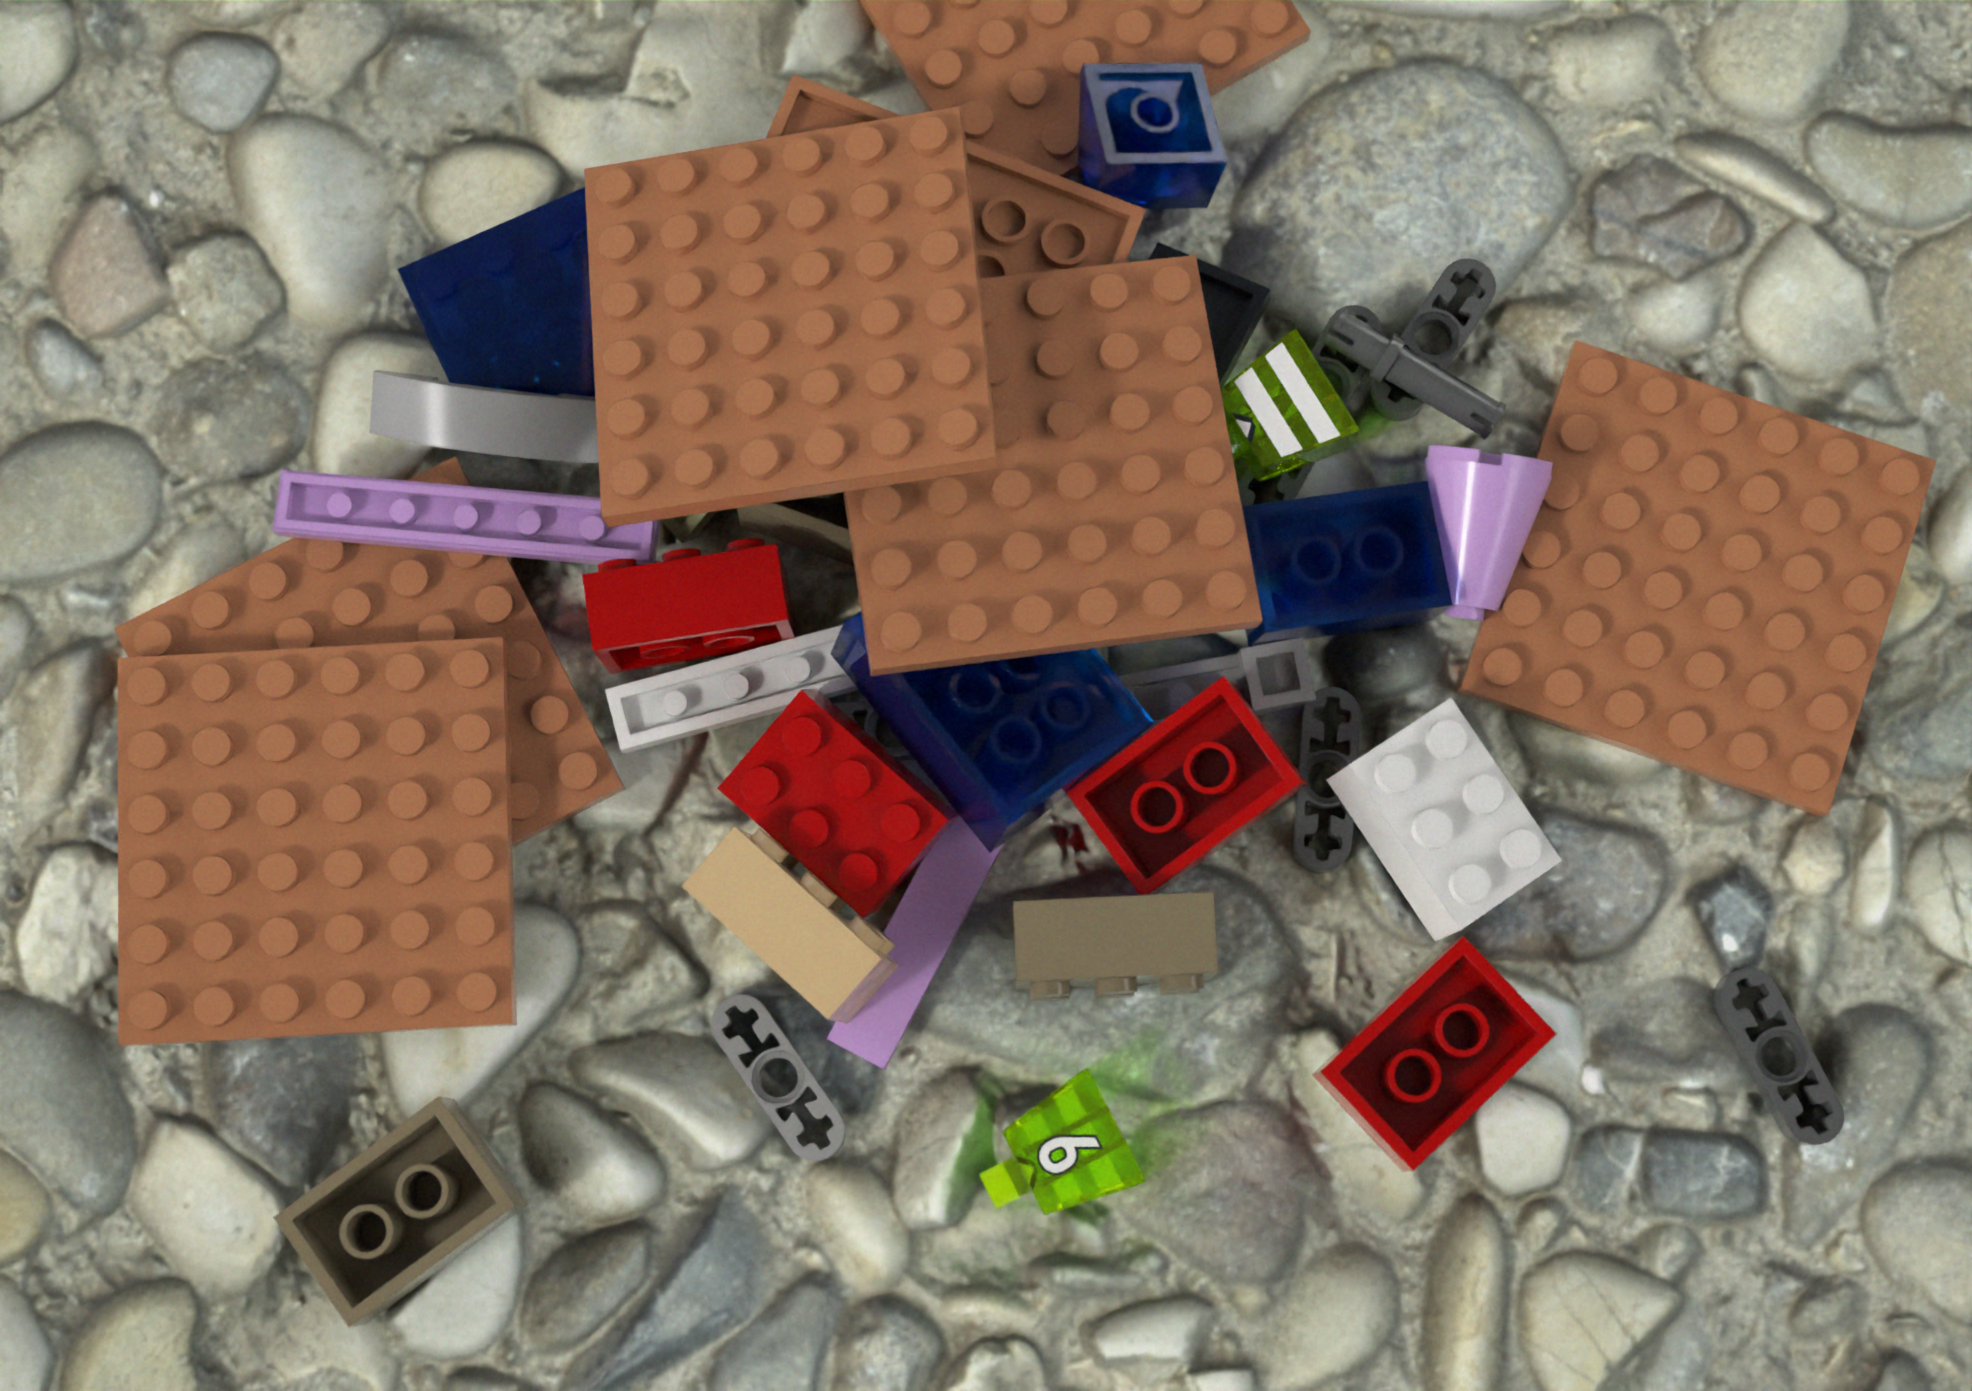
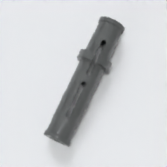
M1342 308L1335 319L1336 322L1332 323L1322 344L1329 345L1369 369L1368 377L1377 382H1380L1383 378L1479 434V437L1484 440L1490 435L1493 430L1491 428L1492 424L1497 425L1506 408V404L1496 401L1405 347V339L1394 333L1391 337H1388L1348 313V310Z

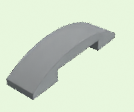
M375 370L373 372L369 433L417 444L483 454L551 461L599 463L595 397L560 393L554 396L438 381V377L383 370Z
M1303 637L1241 648L1238 654L1118 676L1115 675V672L1052 683L1051 687L1063 748L1139 739L1222 676L1227 677L1234 683L1257 716L1313 702L1316 700Z

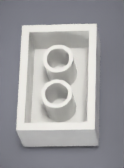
M1449 698L1327 779V782L1434 941L1461 931L1562 861L1452 698Z

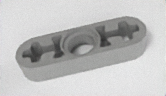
M733 995L723 1000L715 1009L712 1017L713 1035L793 1152L803 1159L823 1161L833 1157L845 1142V1121L772 1014L762 1002L749 995ZM736 1008L744 1014L751 1013L754 1010L757 1012L759 1019L754 1022L752 1027L763 1044H766L772 1035L776 1037L780 1044L779 1047L768 1049L759 1054L749 1068L742 1060V1056L754 1052L748 1042L739 1035L730 1039L726 1034V1030L732 1025V1020L728 1014ZM775 1059L790 1061L795 1066L798 1074V1081L794 1090L783 1097L769 1095L761 1085L760 1077L764 1066ZM808 1088L812 1089L817 1099L805 1103L807 1109L817 1120H822L828 1116L834 1125L827 1132V1137L831 1143L823 1149L816 1143H810L806 1146L801 1143L799 1136L805 1132L806 1128L796 1112H793L786 1122L779 1114L780 1108L797 1103L804 1096Z

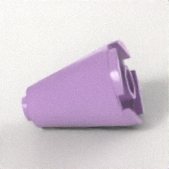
M1429 445L1427 458H1425L1434 601L1447 603L1445 616L1483 621L1485 609L1499 610L1551 482L1552 462L1502 453V455L1484 453L1479 449Z

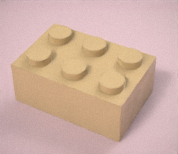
M734 826L684 882L682 887L828 1020L848 1024L900 966L888 955L896 945L868 920L864 921L857 915L852 920L847 918L841 912L846 903L808 871L803 877L793 868L799 861L762 829L758 828L751 835Z

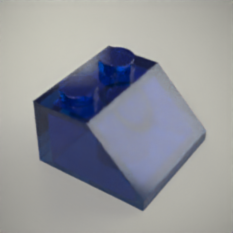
M1201 62L1083 63L1080 71L1078 163L1084 186L1144 209L1208 208L1227 164V159Z

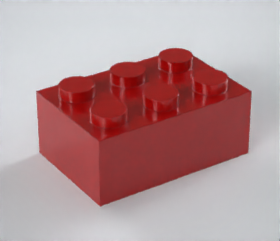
M760 538L736 540L726 545V552L701 555L700 550L695 548L677 549L664 553L662 555L663 562L638 566L635 559L609 560L598 565V572L582 574L592 650L610 674L733 655L796 637L787 572L777 544L765 545L764 540Z
M1222 676L1067 791L1066 794L1139 895H1154L1162 892L1308 785V783L1234 683L1227 677Z
M818 689L800 690L717 788L862 918L877 912L960 816Z
M1463 936L1448 945L1321 1065L1312 1076L1402 1172L1414 1171L1557 1033Z

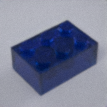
M1428 481L1242 506L1262 615V622L1257 628L1245 629L1248 647L1303 637V640L1431 621L1453 605Z

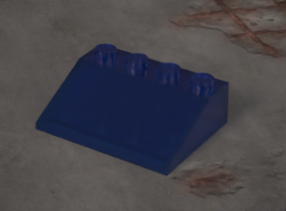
M585 187L397 269L450 383L554 396L560 393L595 397Z
M860 611L843 623L830 653L989 853L1041 817L1067 795V791L1112 759L1154 723V720L1094 648L871 676Z

